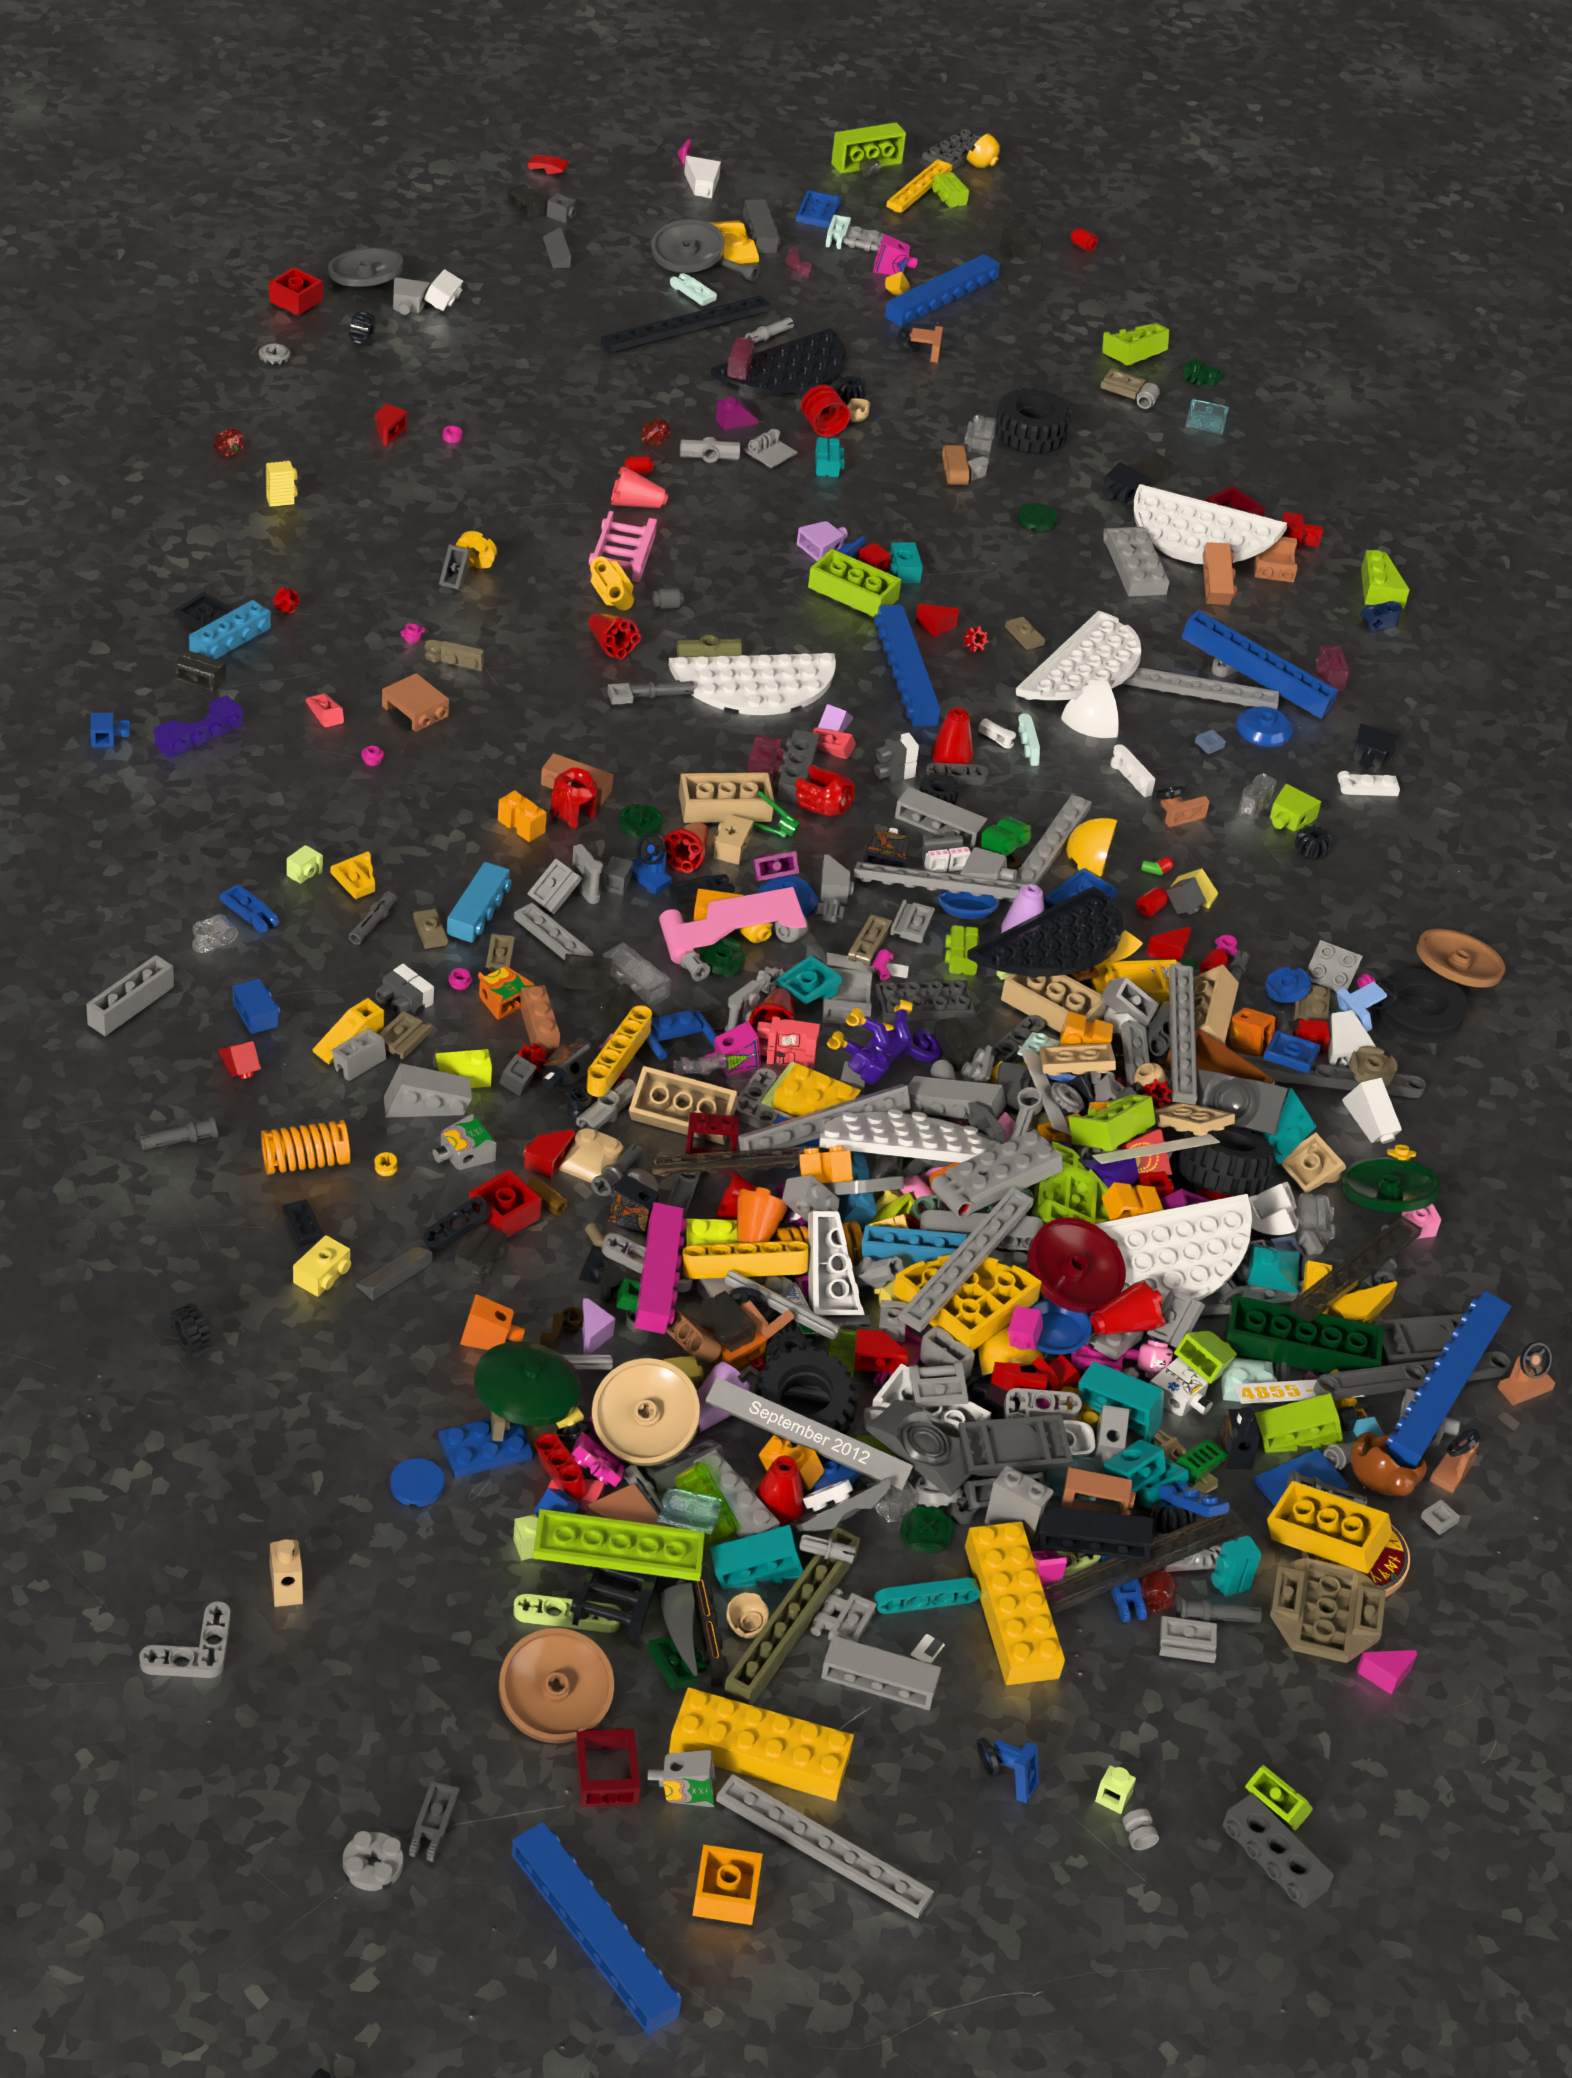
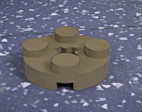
M1362 1046L1359 1047L1357 1052L1354 1051L1352 1053L1349 1066L1355 1074L1354 1078L1358 1082L1382 1078L1384 1086H1388L1396 1074L1397 1062L1392 1056H1390V1059L1385 1056V1051L1380 1048Z

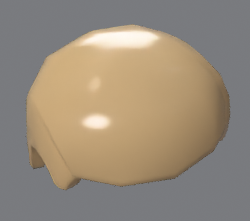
M851 399L847 405L850 411L849 422L857 423L867 419L870 411V402L865 399Z
M743 1592L734 1596L728 1603L726 1613L730 1628L740 1637L746 1639L757 1637L770 1619L768 1606L756 1593Z

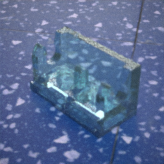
M668 1487L662 1500L663 1508L659 1514L658 1522L712 1534L717 1526L722 1500Z

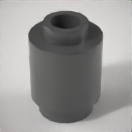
M678 587L661 588L658 591H653L654 608H659L660 610L680 608V604L684 602L683 592L679 591Z

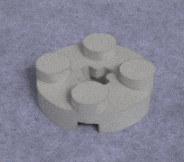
M358 1832L355 1834L354 1839L347 1844L343 1853L344 1873L346 1872L354 1886L363 1890L377 1891L383 1889V1885L390 1882L391 1884L394 1883L401 1875L403 1869V1853L400 1841L384 1833ZM377 1857L381 1862H375L374 1866L368 1865L367 1858Z

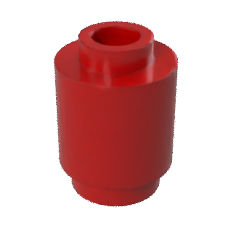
M1083 228L1075 229L1071 235L1073 244L1087 252L1094 250L1098 244L1097 236Z
M649 455L630 456V458H625V467L641 476H649V472L653 471V459H649Z
M1160 887L1150 889L1137 899L1136 906L1138 911L1145 917H1152L1166 906L1168 894Z
M1221 949L1209 951L1199 966L1200 973L1207 972L1222 964L1226 967L1228 965L1226 952Z

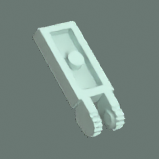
M833 215L827 232L826 247H830L832 240L837 241V249H841L843 238L846 237L847 230L851 224L850 217Z
M682 273L678 278L672 277L670 279V285L675 290L679 289L702 306L716 301L717 295L715 292L687 274Z
M1027 713L1021 714L1019 716L1018 734L1021 737V743L1025 744V758H1029L1031 766H1038L1040 746L1031 715Z

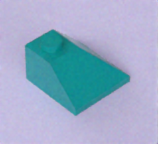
M1250 1243L1247 1285L1296 1294L1298 1290L1300 1252Z

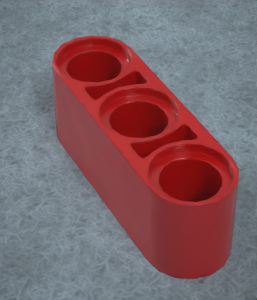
M546 1433L538 1437L535 1446L541 1464L556 1486L575 1501L584 1498L588 1493V1488L582 1469L559 1437L553 1433Z

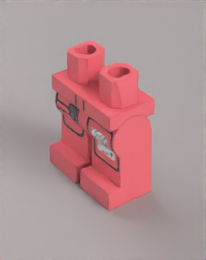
M774 1016L772 1023L759 1021L756 1032L758 1038L769 1039H759L760 1055L767 1056L766 1064L773 1065L775 1062L779 1065H788L790 1062H795L814 1070L817 1059L820 1024L786 1019L780 1020V1017Z

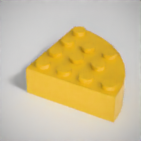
M951 1255L939 1256L937 1260L926 1263L921 1261L897 1273L893 1294L908 1304ZM987 1257L929 1324L947 1331L955 1341L964 1343L974 1351L1011 1322L1016 1306L1029 1308L1038 1301L1042 1281L1013 1265L1011 1268L998 1263V1259Z

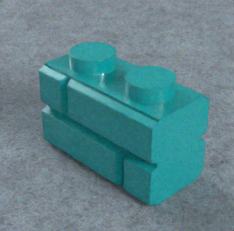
M818 437L815 450L817 476L826 477L828 475V477H838L840 470L844 469V447H840L839 439L830 438L828 440V438Z
M1247 1535L1237 1538L1236 1541L1231 1540L1222 1544L1221 1552L1216 1558L1215 1570L1211 1574V1580L1215 1588H1218L1225 1597L1237 1594V1591L1243 1592L1251 1589L1261 1558V1552L1251 1537Z

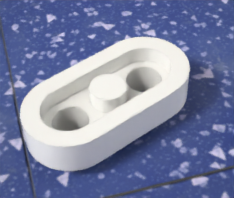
M849 1479L816 1490L802 1499L807 1509L813 1508L814 1511L828 1506V1501L834 1500L835 1503H839L850 1497L849 1492L853 1488Z

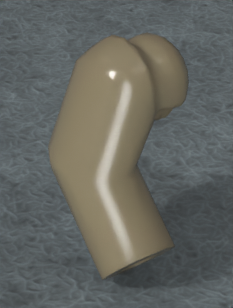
M595 1223L587 1225L585 1231L593 1244L602 1247L606 1235L600 1232Z

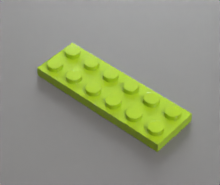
M539 1509L533 1559L700 1581L704 1531Z

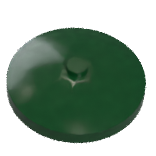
M1374 1157L1349 1165L1342 1173L1341 1188L1350 1200L1364 1207L1386 1212H1408L1433 1204L1439 1197L1441 1183L1438 1175L1433 1170L1418 1162L1399 1160L1395 1157Z
M515 1341L492 1347L481 1356L474 1374V1387L482 1403L499 1417L526 1426H546L562 1421L575 1410L581 1394V1381L574 1366L553 1349L532 1342Z

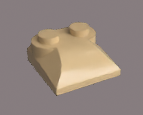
M584 1128L576 1133L575 1142L564 1157L559 1170L591 1183L594 1177L601 1175V1171L605 1166L612 1165L626 1149L618 1139L590 1128Z
M1317 1133L1301 1142L1280 1164L1305 1193L1325 1182H1336L1342 1176V1171L1346 1169L1345 1163Z

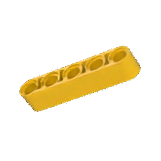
M642 1005L633 1007L591 1064L587 1075V1092L595 1097L606 1095L651 1032L652 1011L650 1008Z
M802 1241L691 1245L683 1249V1275L690 1279L725 1278L730 1270L745 1277L803 1274L808 1271V1244Z

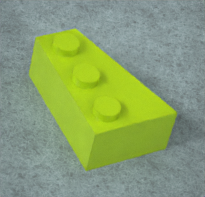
M1155 323L1135 327L1134 331L1126 332V329H1121L1117 334L1104 332L1102 353L1122 362L1124 365H1133L1135 362L1146 360L1148 357L1168 350L1169 329Z
M1366 550L1361 568L1364 603L1366 605H1376L1395 601L1401 605V609H1404L1409 588L1386 552Z
M1131 1094L1108 1102L1107 1108L1096 1111V1108L1088 1109V1115L1078 1117L1074 1114L1068 1117L1072 1144L1102 1148L1103 1151L1116 1150L1120 1144L1131 1141L1132 1137L1145 1133L1146 1129L1156 1124L1152 1096Z
M1331 1393L1317 1395L1310 1399L1291 1402L1287 1405L1272 1409L1268 1408L1255 1413L1257 1428L1265 1453L1297 1451L1298 1447L1312 1446L1313 1450L1317 1448L1320 1450L1321 1445L1343 1443L1340 1420Z

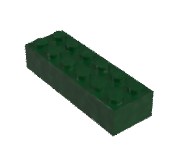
M1233 1295L1227 1317L1224 1342L1231 1346L1236 1355L1277 1364L1285 1362L1287 1366L1330 1374L1335 1369L1339 1372L1380 1367L1384 1327Z

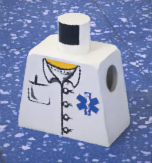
M1179 1357L1150 1380V1384L1164 1389L1163 1407L1179 1416L1186 1415L1193 1408L1205 1415L1213 1405V1402L1205 1397L1209 1383Z

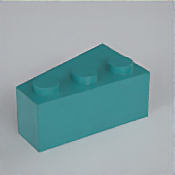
M1292 1087L1287 1088L1276 1136L1256 1131L1254 1134H1258L1263 1140L1266 1139L1273 1146L1276 1154L1274 1167L1280 1165L1317 1126Z
M1094 1361L1080 1379L1078 1396L1083 1403L1100 1414L1103 1405L1129 1409L1127 1431L1131 1428L1143 1436V1441L1151 1442L1163 1423L1164 1389Z
M790 1525L776 1527L770 1531L751 1534L745 1538L723 1542L717 1546L710 1547L715 1574L722 1589L754 1587L757 1585L756 1582L773 1580V1585L782 1584V1579L799 1578L805 1570L802 1555Z

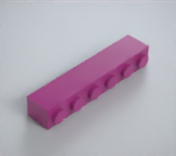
M653 1203L648 1225L634 1324L636 1329L665 1334L667 1324H673L675 1309H672L671 1306H675L678 1292L673 1290V1287L677 1288L680 1273L675 1271L680 1269L682 1255L678 1254V1251L682 1252L684 1237L680 1236V1234H684L687 1219L682 1218L684 1208Z

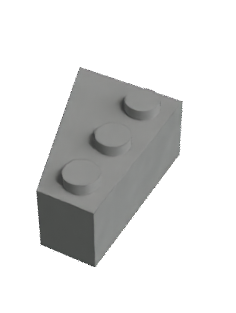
M400 1063L384 1095L385 1118L464 1115L472 1100L470 1078Z

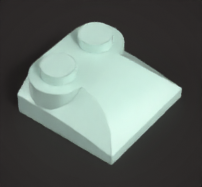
M1234 1358L1228 1369L1221 1376L1223 1400L1240 1402L1233 1384L1277 1382L1273 1373L1272 1362ZM1265 1402L1258 1404L1274 1405L1275 1402Z

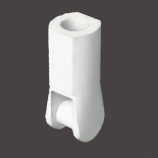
M986 718L981 721L978 732L995 740L1004 748H1013V739L1016 737L1015 732L1005 729Z

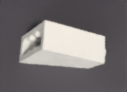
M686 156L684 173L694 195L712 198L720 176V161Z
M1353 1010L1332 1013L1328 1025L1330 1034L1327 1046L1328 1065L1350 1067L1349 1061L1354 1051L1357 1052L1359 1047L1376 1046Z
M1382 1078L1361 1082L1342 1099L1344 1105L1371 1143L1381 1141L1382 1144L1391 1142L1395 1140V1135L1402 1130Z

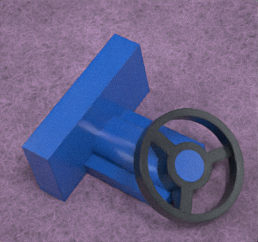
M647 833L637 843V858L632 860V878L656 895L669 887V884L672 883V878L665 873L667 852L665 851L666 846L663 838L655 833ZM649 836H656L661 843V847L657 843L652 842ZM644 840L647 842L645 857L641 855V845Z
M986 1738L978 1739L976 1741L978 1755L987 1774L991 1778L998 1776L999 1764L1015 1769L1016 1799L1027 1804L1040 1783L1038 1745L1026 1742L1023 1749L996 1739L993 1747Z

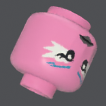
M1148 1340V1343L1140 1347L1137 1366L1140 1370L1145 1371L1144 1376L1154 1378L1172 1363L1173 1351L1168 1348V1343Z

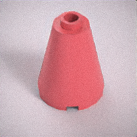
M620 467L618 474L621 476L615 481L611 505L659 509L661 505L665 506L668 494L665 493L664 488L627 467Z

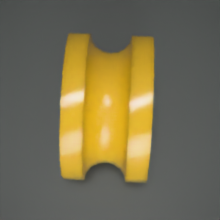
M384 1152L376 1156L374 1161L375 1170L378 1174L391 1176L396 1173L397 1158L394 1154Z

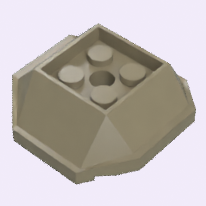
M1305 1557L1277 1567L1270 1617L1291 1650L1348 1663L1380 1640L1386 1590L1379 1585L1376 1586L1361 1571Z

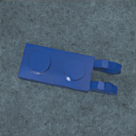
M239 884L219 894L222 903L247 922L252 923L254 928L261 932V934L268 931L267 924L272 927L279 924L277 915Z
M1177 1481L1173 1485L1164 1484L1159 1488L1160 1497L1164 1501L1166 1500V1502L1172 1503V1505L1199 1515L1212 1517L1229 1512V1502L1218 1499V1496L1215 1494L1201 1493L1198 1488L1189 1487L1185 1482Z
M1102 1556L1101 1563L1115 1557ZM1121 1558L1103 1566L1114 1602L1118 1605V1613L1122 1622H1130L1128 1603H1134L1135 1613L1139 1620H1146L1147 1612L1143 1601V1592L1131 1559Z

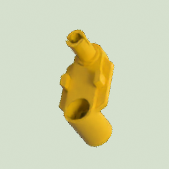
M602 556L595 558L590 565L592 572L591 583L607 606H615L622 611L630 609L634 603L632 594L634 585L617 561H609Z

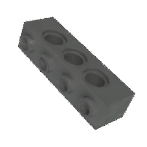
M794 729L792 738H787L786 749L782 757V763L784 764L779 766L778 777H776L774 790L778 791L777 800L797 803L795 783L797 778L809 782L811 774L808 773V767L814 764L819 734Z
M1253 1793L1227 1810L1222 1825L1231 1838L1236 1839L1246 1850L1249 1857L1255 1859L1266 1870L1268 1876L1281 1885L1290 1899L1296 1901L1304 1909L1329 1890L1334 1874Z

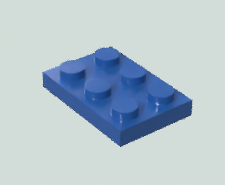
M491 1418L440 1430L438 1433L439 1441L454 1478L532 1459L533 1452L521 1424L510 1422L509 1430H504L503 1441L492 1440Z

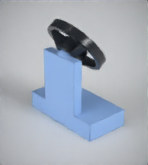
M1383 978L1377 982L1373 981L1351 994L1343 988L1336 992L1339 1008L1342 1011L1353 1010L1366 1032L1372 1029L1370 1013L1366 1008L1373 1006L1378 1010L1389 1009L1398 997L1397 984L1388 978ZM1390 982L1393 985L1394 993L1389 992L1388 988L1383 986V983ZM1388 996L1392 997L1385 1006H1377L1380 1001L1386 1000Z

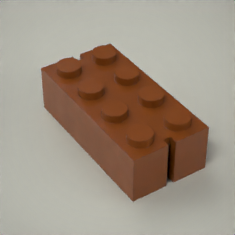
M1200 1029L1195 1030L1197 1070L1218 1072L1233 1077L1272 1084V1077ZM1169 1050L1164 1070L1171 1071V1051Z

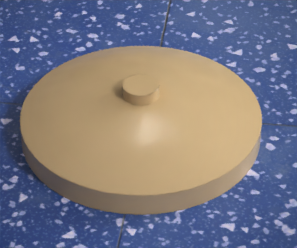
M641 1358L621 1364L603 1379L594 1396L592 1419L599 1440L612 1455L629 1464L652 1466L675 1458L688 1447L699 1426L700 1403L694 1385L683 1371L663 1360Z

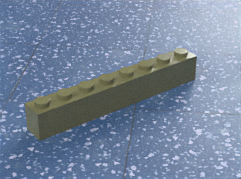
M836 1526L829 1537L832 1538V1541L856 1546L855 1553L853 1554L843 1552L854 1556L853 1564L857 1558L860 1538ZM817 1554L814 1556L726 1678L724 1698L753 1706L811 1624L815 1615L823 1607L827 1596L837 1587L852 1564L829 1557L826 1560L824 1556Z

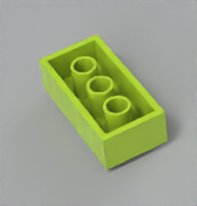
M897 122L835 132L831 164L840 174L902 164L906 132Z
M830 549L810 568L808 588L874 617L875 614H878L879 606L893 605L899 599L902 579L834 549Z

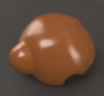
M1372 1432L1360 1434L1353 1442L1350 1453L1352 1469L1359 1482L1371 1491L1386 1496H1406L1413 1492L1415 1486L1421 1482L1427 1470L1424 1457L1419 1467L1417 1465L1415 1469L1400 1467L1386 1454L1389 1447L1385 1446V1443L1390 1435L1375 1438Z

